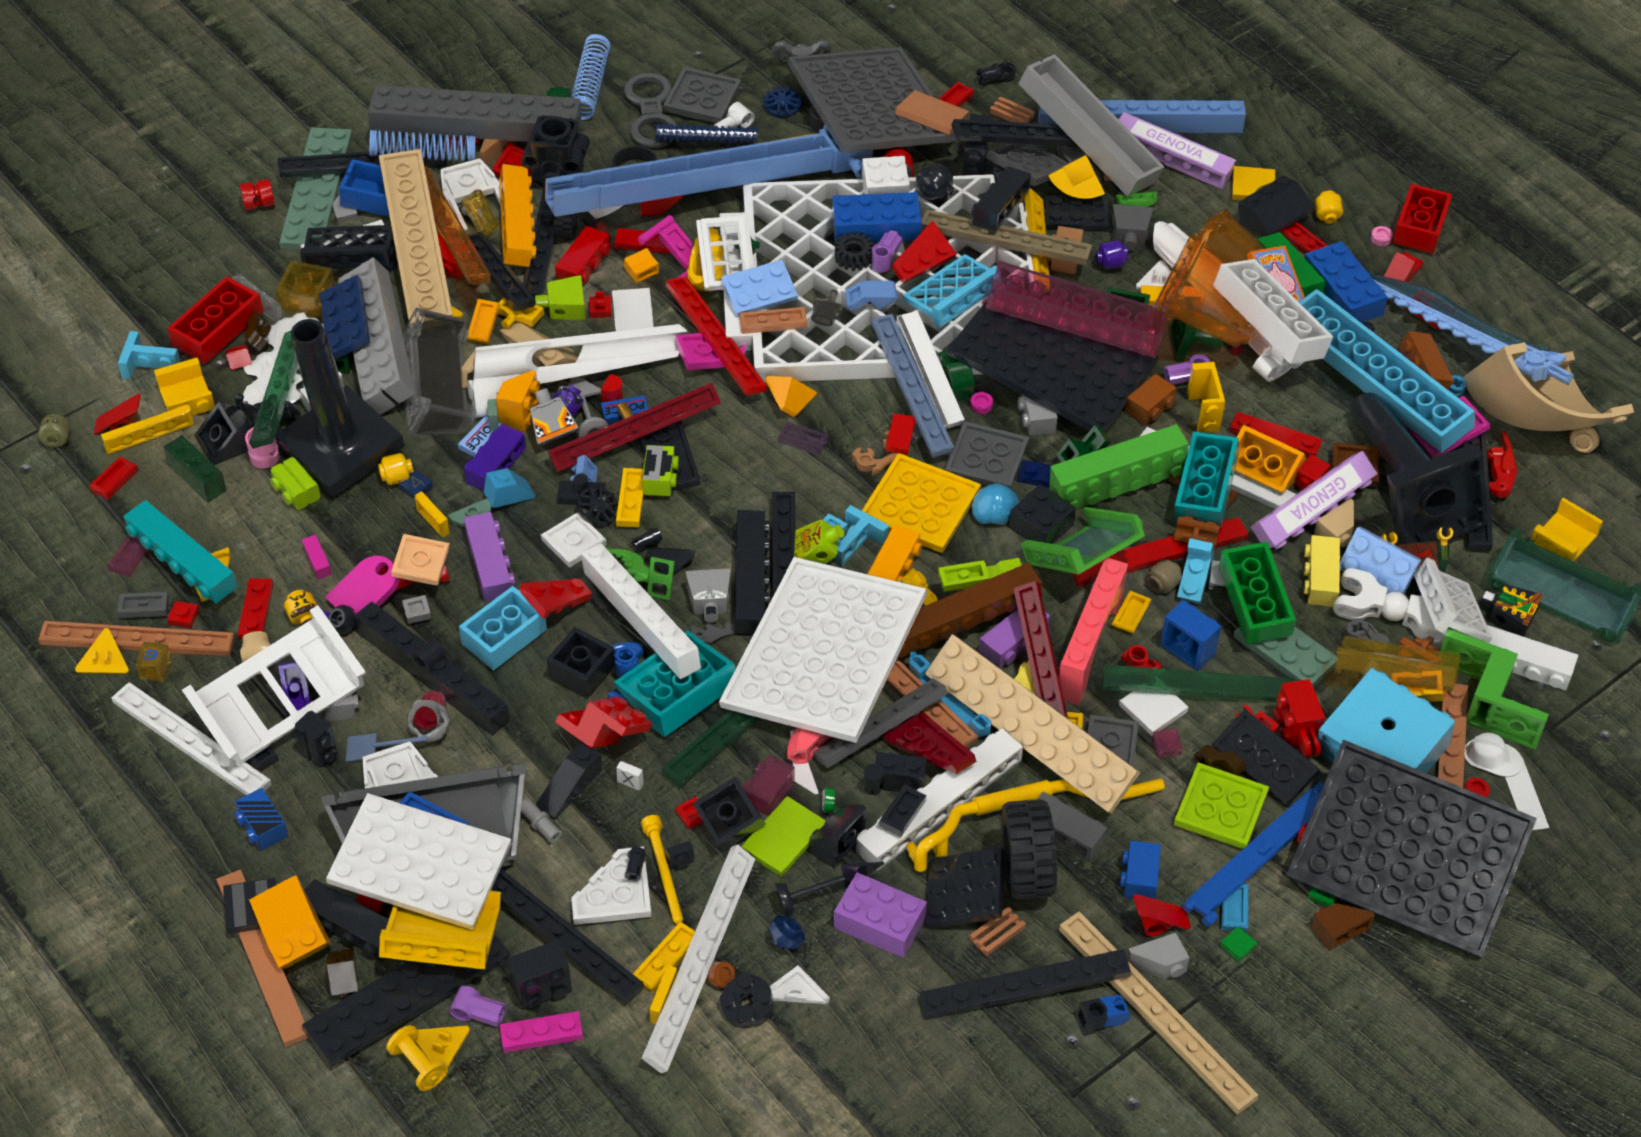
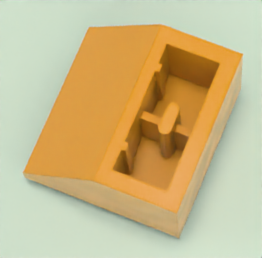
M528 371L502 383L496 397L499 423L522 433H526L528 426L533 424L530 408L539 405L534 393L539 391L540 381H537L536 371Z

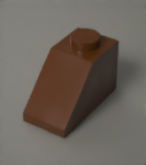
M1335 903L1327 908L1325 906L1321 907L1314 913L1311 929L1330 951L1371 929L1375 914L1372 911Z

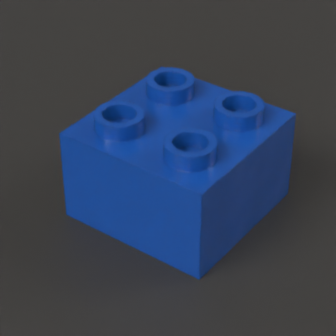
M1182 600L1165 616L1160 646L1198 672L1216 655L1221 625L1200 612L1195 606Z

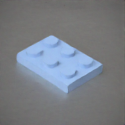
M783 260L722 276L721 278L722 285L736 317H739V313L760 311L798 299V294Z
M1357 527L1340 561V570L1344 572L1352 568L1369 572L1381 586L1388 588L1387 593L1400 592L1405 594L1421 559L1370 531Z

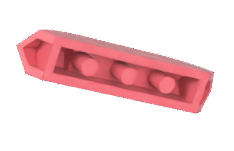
M796 728L788 744L787 758L796 764H806L814 757L813 752L824 746L832 737Z

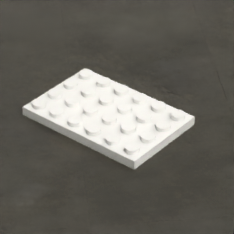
M367 793L327 875L326 881L328 884L474 930L511 846V839Z

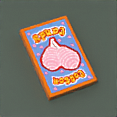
M1285 245L1250 251L1247 254L1248 260L1255 259L1298 302L1305 298Z

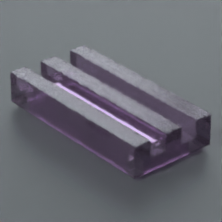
M787 422L778 437V442L821 455L825 443L828 442L829 435Z

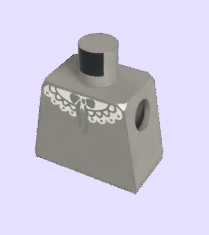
M730 568L686 571V589L694 614H704L705 621L715 622L719 618V613H726L728 611L731 590Z

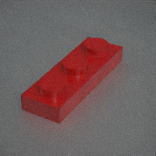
M249 578L238 629L239 640H243V636L251 632H265L274 586L273 579Z

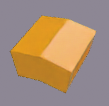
M647 248L624 258L623 266L636 283L659 273V263Z

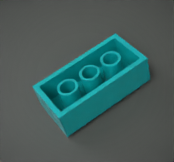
M1193 432L1175 503L1176 522L1178 517L1189 516L1193 517L1196 521L1214 522L1222 528L1239 456V438Z

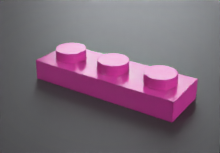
M579 1011L500 1024L504 1053L583 1040Z

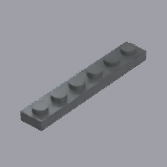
M931 679L868 718L857 743L835 738L814 751L813 754L816 761L827 768L837 765L843 758L858 752L867 743L879 739L885 732L897 728L901 722L918 715L927 706L939 702L942 697L948 694L945 685L935 679Z

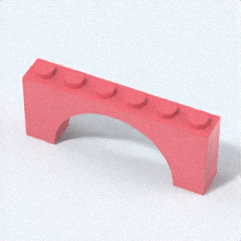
M1110 558L1104 559L1061 662L1059 678L1065 702L1078 706L1081 703L1087 688L1096 648L1109 615L1116 617L1123 600L1128 564Z

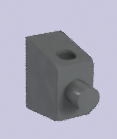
M1113 204L1111 224L1114 240L1125 244L1127 250H1134L1137 245H1145L1151 227L1153 207Z

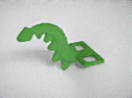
M606 548L616 558L623 557L624 566L628 568L626 571L630 575H634L633 578L637 582L645 581L648 583L647 593L650 597L670 601L674 561L651 557L649 568L645 566L644 560L637 553L623 549ZM655 562L668 564L669 574L656 573L654 570ZM653 583L666 585V595L654 594L652 591Z

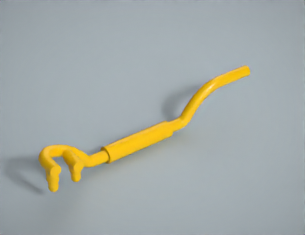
M1162 778L1131 785L1121 800L1162 791L1165 789L1164 781ZM1060 779L1052 782L1043 780L974 797L971 802L955 806L950 811L945 824L938 831L925 837L917 846L913 842L907 843L906 849L914 862V869L923 872L927 869V854L929 850H933L935 858L948 856V839L956 830L963 816L971 814L980 816L1000 811L1007 802L1036 800L1042 792L1052 796L1056 793L1069 791L1080 796H1087L1065 779Z

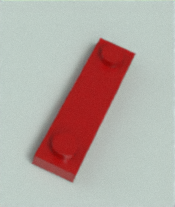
M1238 411L1229 432L1238 435L1243 425L1305 453V457H1309L1311 454L1317 456L1323 441L1321 438Z

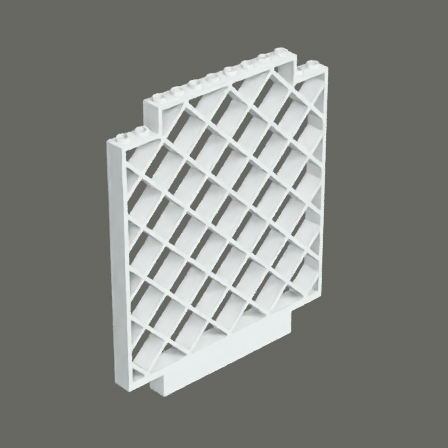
M994 175L953 176L955 192L950 199L946 198L948 201L939 208L921 198L918 193L921 217L923 218L926 209L954 215L960 209H964L971 214L974 203H978L980 200L976 196L986 193L991 183H995ZM909 177V193H918L916 177ZM862 179L744 184V212L720 213V217H748L750 236L754 241L760 242V247L756 249V252L771 260L770 263L783 260L787 271L799 278L793 284L798 294L797 300L760 311L805 307L807 328L770 331L769 333L777 337V339L766 348H762L761 332L742 334L740 319L735 316L725 289L723 290L726 340L727 337H731L739 348L740 345H745L746 351H753L754 369L764 382H766L765 378L767 376L793 377L798 381L896 378L879 340L873 344L859 335L868 325H872L871 320L873 318L885 316L884 312L894 304L908 313L918 311L922 322L940 332L930 340L939 359V352H942V349L954 341L991 294L964 311L954 321L951 320L939 328L934 325L932 317L903 301V295L934 275L933 272L940 267L938 266L905 284L901 280L897 282L898 300L886 307L879 309L873 303H866L851 311L847 307L845 290L861 281L889 280L880 275L881 272L874 271L871 264L867 268L863 266V270L860 271L858 268L852 271V268L845 270L844 266L842 268L839 267V263L835 262V246L824 240L834 232L832 210L821 202L825 199H832V196L864 195ZM786 200L792 206L781 213L769 204L773 201ZM1023 203L1017 205L1003 222L1002 226L1028 231L1026 225L1027 212L1024 211ZM808 214L821 223L809 231L798 224L797 221ZM754 215L768 223L757 233H755ZM737 225L725 226L727 241L739 240ZM781 233L796 241L786 250L771 242ZM952 237L948 241L956 253L966 245L970 246L982 254L976 261L987 267L992 266L996 262L1011 272L1007 277L1020 284L1027 280L1028 288L1040 294V287H1036L1031 253L1023 252V260L1010 252L1011 249L957 237ZM902 241V244L891 260V267L913 241ZM727 245L729 260H741L739 249H735L734 245ZM850 250V251H848V252L857 253V252H859V251H858V250ZM808 251H812L824 260L812 268L799 259ZM756 252L753 255L754 267H757ZM957 253L955 258L942 265L948 266L960 258L961 255ZM964 263V264L961 265L959 268L971 267V266L968 265V264H966V263ZM742 264L730 265L731 274L743 271ZM724 265L723 276H726V265ZM837 268L852 277L843 286L827 278ZM974 273V276H979L982 273ZM959 274V277H971V274ZM965 283V284H958V287H963V286L966 285L967 283ZM955 284L943 285V288L955 287ZM931 285L928 288H940V285ZM812 288L828 297L818 306H814L802 298ZM940 294L933 295L930 298H939ZM943 294V297H948L951 294ZM936 304L927 305V306L930 307V308H932V307L935 306ZM841 306L856 315L846 325L830 316ZM816 326L831 335L820 346L805 337ZM846 345L860 354V356L855 360L842 361L833 354ZM790 347L806 356L801 362L787 363L779 358ZM972 368L973 375L983 374Z

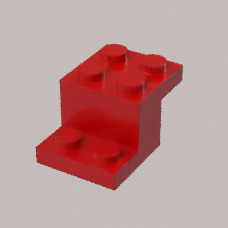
M617 696L589 701L586 709L561 713L555 721L590 748L617 744L622 736L648 732L653 722L645 718L646 715L643 712L631 708L627 705L625 699Z

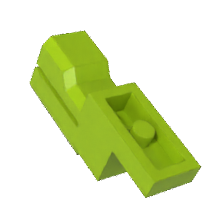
M1019 558L1003 560L996 565L986 567L983 560L938 568V576L943 592L958 589L964 590L1019 567L1021 562Z

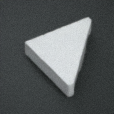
M798 965L770 986L773 993V1001L828 1004L830 1002V997Z

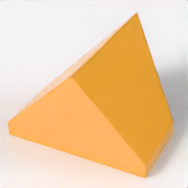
M767 376L765 378L780 409L792 417H795L818 393L793 377Z

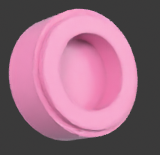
M1378 226L1372 230L1371 241L1375 245L1387 246L1392 242L1393 232L1389 228Z

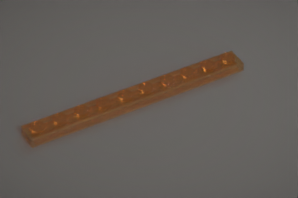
M424 166L435 225L468 283L474 285L490 283L491 275L428 166Z

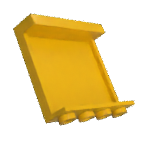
M490 891L474 930L394 905L386 930L382 929L380 934L379 957L485 969L500 914L501 892Z

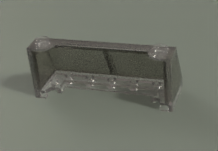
M415 308L402 333L415 389V395L404 400L406 432L408 435L421 436L466 431L469 424L474 422L476 416L473 405H467L466 390L461 386V368L463 366L462 343L467 341L469 330L466 329V319Z

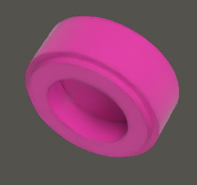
M978 392L972 395L970 407L974 412L985 414L991 411L993 406L991 395L985 392Z

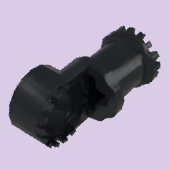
M1011 62L994 63L990 67L976 69V75L981 86L993 80L1011 82L1016 76V66L1011 64ZM1007 70L1011 71L1012 73L1004 74L1002 72Z

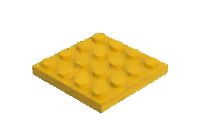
M898 453L862 511L889 525V533L894 524L919 532L922 546L943 553L970 509L974 496L981 490V484Z

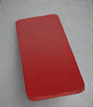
M138 393L96 419L94 434L96 435L108 427L115 430L137 422V410L141 395Z
M1138 894L1133 896L1147 936L1161 935L1172 926L1187 930L1191 928L1187 913L1181 906Z

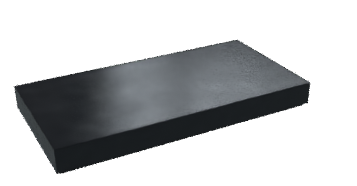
M681 420L639 437L644 456H646L647 445L674 446L675 456H679L678 470L674 469V473H677L676 487H672V491L700 485L698 471Z
M1245 709L1212 743V747L1219 752L1233 751L1245 763L1246 770L1244 773L1255 782L1269 786L1268 792L1286 807L1320 772L1316 765Z

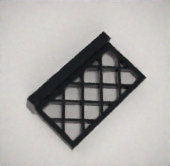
M369 225L308 228L304 248H301L300 251L303 269H355L373 257L383 267H390V251L393 239L392 226ZM379 233H386L381 237L377 235ZM338 234H343V236L339 237L338 239L334 237ZM358 234H365L359 238L356 236ZM313 235H322L318 239L312 237ZM371 238L374 239V241L369 244L365 242ZM349 239L353 240V242L349 244L344 243ZM327 240L332 241L331 243L327 244L326 246H325L324 244H322V243H324V242L327 241Z

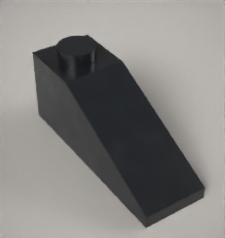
M581 741L564 759L536 803V806L542 812L545 811L550 818L556 820L602 771L601 753Z

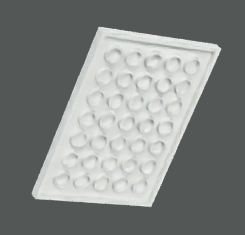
M794 557L719 701L720 707L857 743L927 596L926 588Z

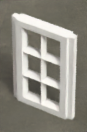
M733 216L696 220L704 289L709 291L724 290L722 282L715 279L714 266L726 265L727 275L731 274L730 265L742 264L743 270L754 268L748 217ZM737 225L739 240L727 241L725 226ZM709 227H721L722 241L711 242ZM739 244L741 260H729L727 245ZM711 246H723L725 261L713 262Z

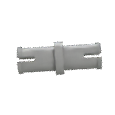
M526 798L522 801L521 812L531 822L530 825L533 829L539 830L550 843L556 842L561 837L562 831L549 820V815L545 811L542 812L531 799Z

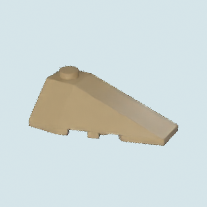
M521 322L513 323L509 329L503 328L500 330V334L509 344L551 339ZM568 347L537 350L533 354L532 362L537 367L575 363L579 356Z

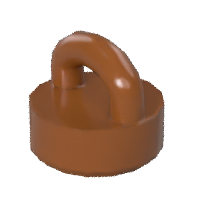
M725 961L713 963L706 978L707 982L715 987L725 988L735 978L734 967Z

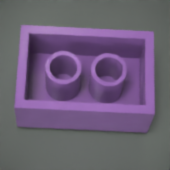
M857 872L834 911V928L904 958L926 918L927 902Z

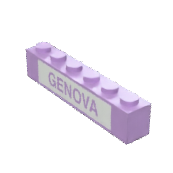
M1125 112L1118 119L1159 162H1164L1166 166L1220 189L1224 188L1233 173L1236 160Z
M1358 452L1253 524L1250 528L1260 543L1268 542L1270 548L1274 547L1277 550L1287 543L1285 540L1290 535L1295 537L1302 533L1304 525L1316 523L1321 518V513L1324 511L1329 513L1338 507V501L1341 499L1346 501L1353 497L1355 489L1358 487L1363 489L1372 483L1371 478L1377 475V472L1364 452Z

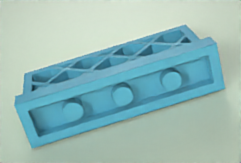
M964 254L905 293L903 301L932 317L934 325L941 328L994 292L1002 282L1001 268L995 265L989 268ZM964 263H966V264H968V265L971 266V267L959 268V267H960L961 265H963ZM974 273H982L979 276H974ZM959 274H971V277H959ZM946 275H956L954 278H943ZM965 283H967V284L964 285L963 287H958V284H965ZM955 284V287L943 288V285ZM931 285H940V288L928 287H930ZM940 294L939 298H927V295ZM943 294H951L948 297H943ZM924 295V298H920V299H915V298H913V297H915V296ZM936 304V305L933 306L932 308H930V307L927 306V305Z

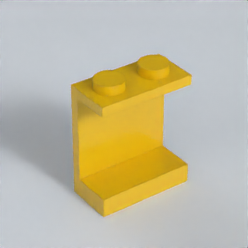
M198 358L154 370L157 385L167 411L189 405L193 416L213 410L215 407L212 393L208 390L203 378Z
M1192 363L1187 391L1188 399H1206L1202 400L1197 432H1220L1225 398L1215 363Z
M1562 498L1556 514L1544 526L1538 524L1535 527L1529 544L1569 568L1597 538L1603 521L1576 504Z

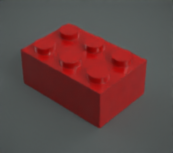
M1411 184L1396 226L1393 243L1434 254L1449 210L1452 194Z

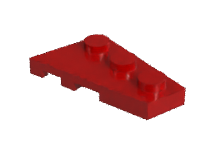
M932 221L893 263L891 268L901 282L905 284L956 257L957 253L934 221Z
M576 578L571 580L522 583L519 590L543 619L548 617L550 612H561L565 606L574 607L589 601L592 594L581 579Z

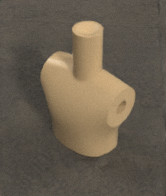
M251 632L243 636V644L240 649L242 663L271 645L265 632Z

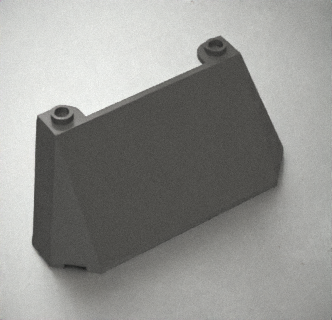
M525 764L512 765V770L504 771V767L501 766L339 792L340 798H335L334 794L321 796V799L343 844L367 793L400 803L410 791L469 822L472 827L510 838L511 846L502 866L510 865V860L516 859L526 768Z

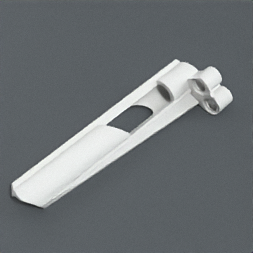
M1161 221L1155 223L1153 232L1154 250L1228 325L1237 324L1243 340L1260 356L1252 366L1257 373L1270 382L1287 373L1291 367L1296 369L1303 363L1290 364L1253 326L1227 305V299L1213 286L1221 266L1215 258L1173 223L1167 224Z
M680 324L476 347L473 380H468V394L470 400H472L474 417H488L487 401L489 399H496L502 383L528 371H536L537 381L543 384L679 357L680 352L675 343L676 335L687 334V330ZM583 345L575 363L537 367L532 362V356L537 350Z

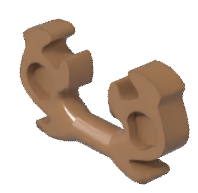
M889 431L885 432V439H883V448L885 450ZM859 447L853 451L852 461L856 463L860 471H872V475H877L893 462L898 453L892 452L882 459H875V453L872 449L867 448L866 453H861V448Z

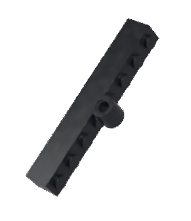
M372 601L354 615L358 634L435 693L440 694L444 700L488 734L493 736L510 722L507 703L447 659L446 652L438 641L431 638L425 642Z

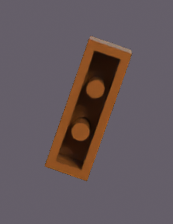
M1409 331L1398 346L1401 354L1448 390L1454 380L1431 334Z

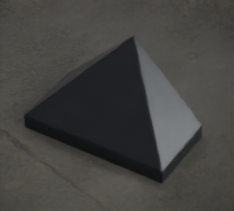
M648 547L646 554L650 558L656 557L674 561V574L694 557L696 550ZM655 562L665 575L669 574L668 564Z

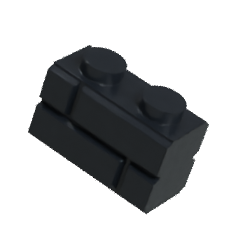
M308 711L294 726L301 755L309 761L312 760V763L319 768H322L327 763L332 762L337 756L332 725L326 719L320 718V715L314 711Z

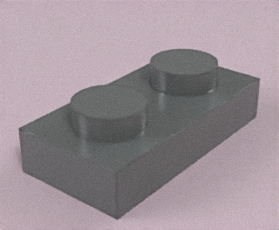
M168 592L119 594L117 611L119 618L167 616Z

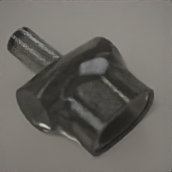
M830 290L826 300L815 299L811 320L814 323L832 326L835 319L840 317L843 305L835 302L838 296L837 290Z

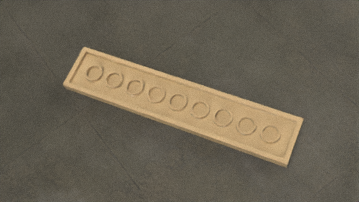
M421 149L379 155L409 325L412 327L453 320Z
M953 634L925 673L931 679H935L945 685L949 693L977 714H984L997 729H1004L1026 751L1109 813L1114 811L1140 774L1133 766Z

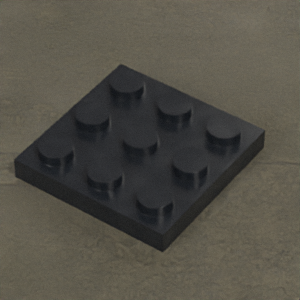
M1002 847L930 859L926 925L929 929L1002 918L1005 852Z

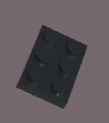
M1045 194L1046 230H1057L1058 226L1082 229L1083 231L1108 232V197L1077 198L1070 195Z

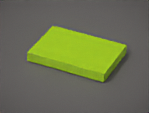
M787 796L765 820L766 825L756 830L741 848L754 857L755 861L782 877L810 846L812 833L816 829H820L826 820Z

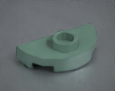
M484 499L447 515L448 521L453 526L465 527L464 517L492 512V506L488 499Z

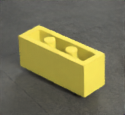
M1312 535L1310 544H1306L1304 550V558H1308V562H1305L1304 576H1308V580L1304 582L1303 594L1307 595V604L1333 607L1334 602L1339 596L1340 538Z

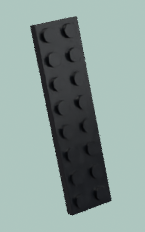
M494 934L485 969L407 961L303 1023L302 1030L332 1068L457 992L461 986H467L508 961L510 952Z

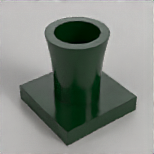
M1181 299L1169 327L1175 361H1184L1191 343L1221 348L1225 338L1224 319H1194L1190 299Z

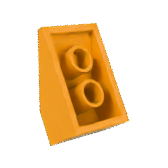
M297 875L249 899L267 945L279 968L286 969L331 945Z

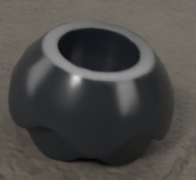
M339 605L331 610L328 620L338 634H347L353 630L355 625L354 609L347 605Z

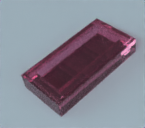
M128 534L107 565L109 571L130 577L148 550L143 547L137 537L132 538Z

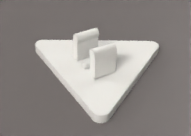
M1160 260L1136 284V288L1141 290V285L1183 288L1164 260Z

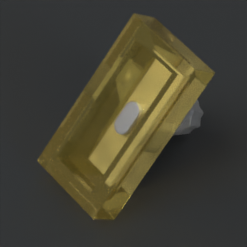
M481 189L474 190L462 200L464 206L461 209V213L469 216L478 232L481 231L485 237L500 226Z

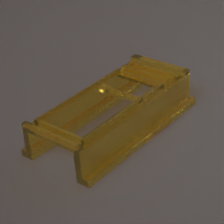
M1344 636L1343 646H1338L1334 673H1341L1344 670L1346 674L1354 672V675L1361 673L1364 677L1373 668L1378 672H1384L1393 682L1439 690L1449 688V692L1452 693L1457 682L1461 655Z

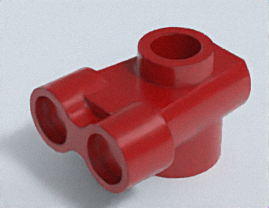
M1141 645L1131 646L1121 656L1127 668L1137 675L1136 679L1141 684L1151 680L1163 668L1155 659L1152 661L1148 658L1147 650Z

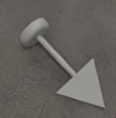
M579 376L571 378L567 388L570 384L581 390L579 395L584 399L582 408L586 420L581 423L578 429L579 438L607 427L608 424L604 419L591 416L585 397L601 393V389Z

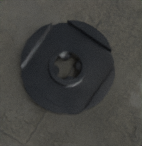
M742 973L739 977L731 980L725 986L719 999L725 1017L737 1027L758 1026L765 1022L773 1011V993L770 986L762 978L749 973ZM752 996L751 1000L753 1003L751 1005H741L744 997Z

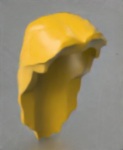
M711 227L709 229L711 242L722 241V236L719 235L718 229ZM697 237L691 250L687 277L695 289L709 291L704 289ZM711 246L713 262L725 261L722 260V255H724L723 246ZM724 265L714 266L716 281H721Z

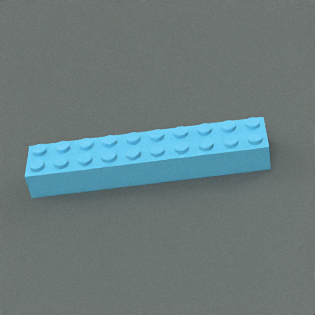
M1318 289L1299 302L1333 336L1327 353L1322 359L1365 393H1375L1388 406L1396 418L1439 452H1444L1475 427V411Z

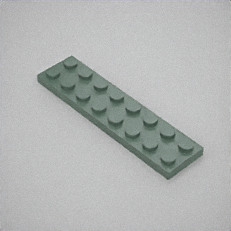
M311 127L303 156L348 153L353 137L352 130ZM343 173L297 177L279 242L280 249L301 250L300 245L305 244L308 228L329 227L333 213L332 204L337 198ZM313 235L312 237L318 239L322 235Z

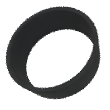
M628 146L619 150L614 155L612 165L613 167H619L628 160L640 159L649 162L656 161L658 158L649 148Z

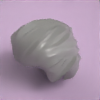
M416 700L408 716V727L413 735L418 737L427 736L428 740L424 742L438 741L448 731V724L450 723L449 713L444 705L437 701ZM422 706L431 708L437 716V725L431 730H420L414 724L413 717L415 712Z

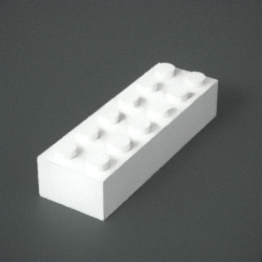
M1255 259L1221 264L1213 286L1287 362L1295 364L1325 357L1333 336Z

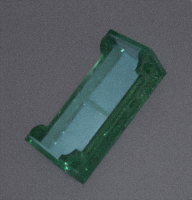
M1513 528L1488 575L1490 587L1501 592L1505 585H1510L1540 593L1543 597L1539 607L1600 634V637L1607 642L1614 643L1616 641L1620 643L1641 606V585L1635 583L1633 587H1627V582L1623 581L1620 583L1536 545L1532 539L1528 543V540L1523 538L1524 532Z

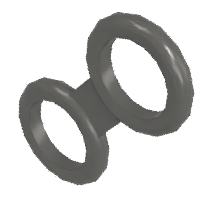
M656 73L637 74L628 80L624 88L627 100L634 105L640 106L642 115L632 123L630 135L638 145L650 149L663 148L671 143L669 140H666V142H663V140L656 142L655 139L643 137L639 133V129L643 125L652 122L666 124L667 126H670V124L676 126L677 124L671 117L662 114L661 104L665 103L672 90V86L669 80ZM643 82H654L664 89L660 95L653 98H642L633 92L634 87Z

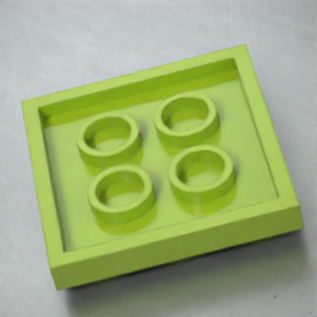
M1198 762L1176 815L1174 825L1244 849L1250 841L1268 794L1269 786Z

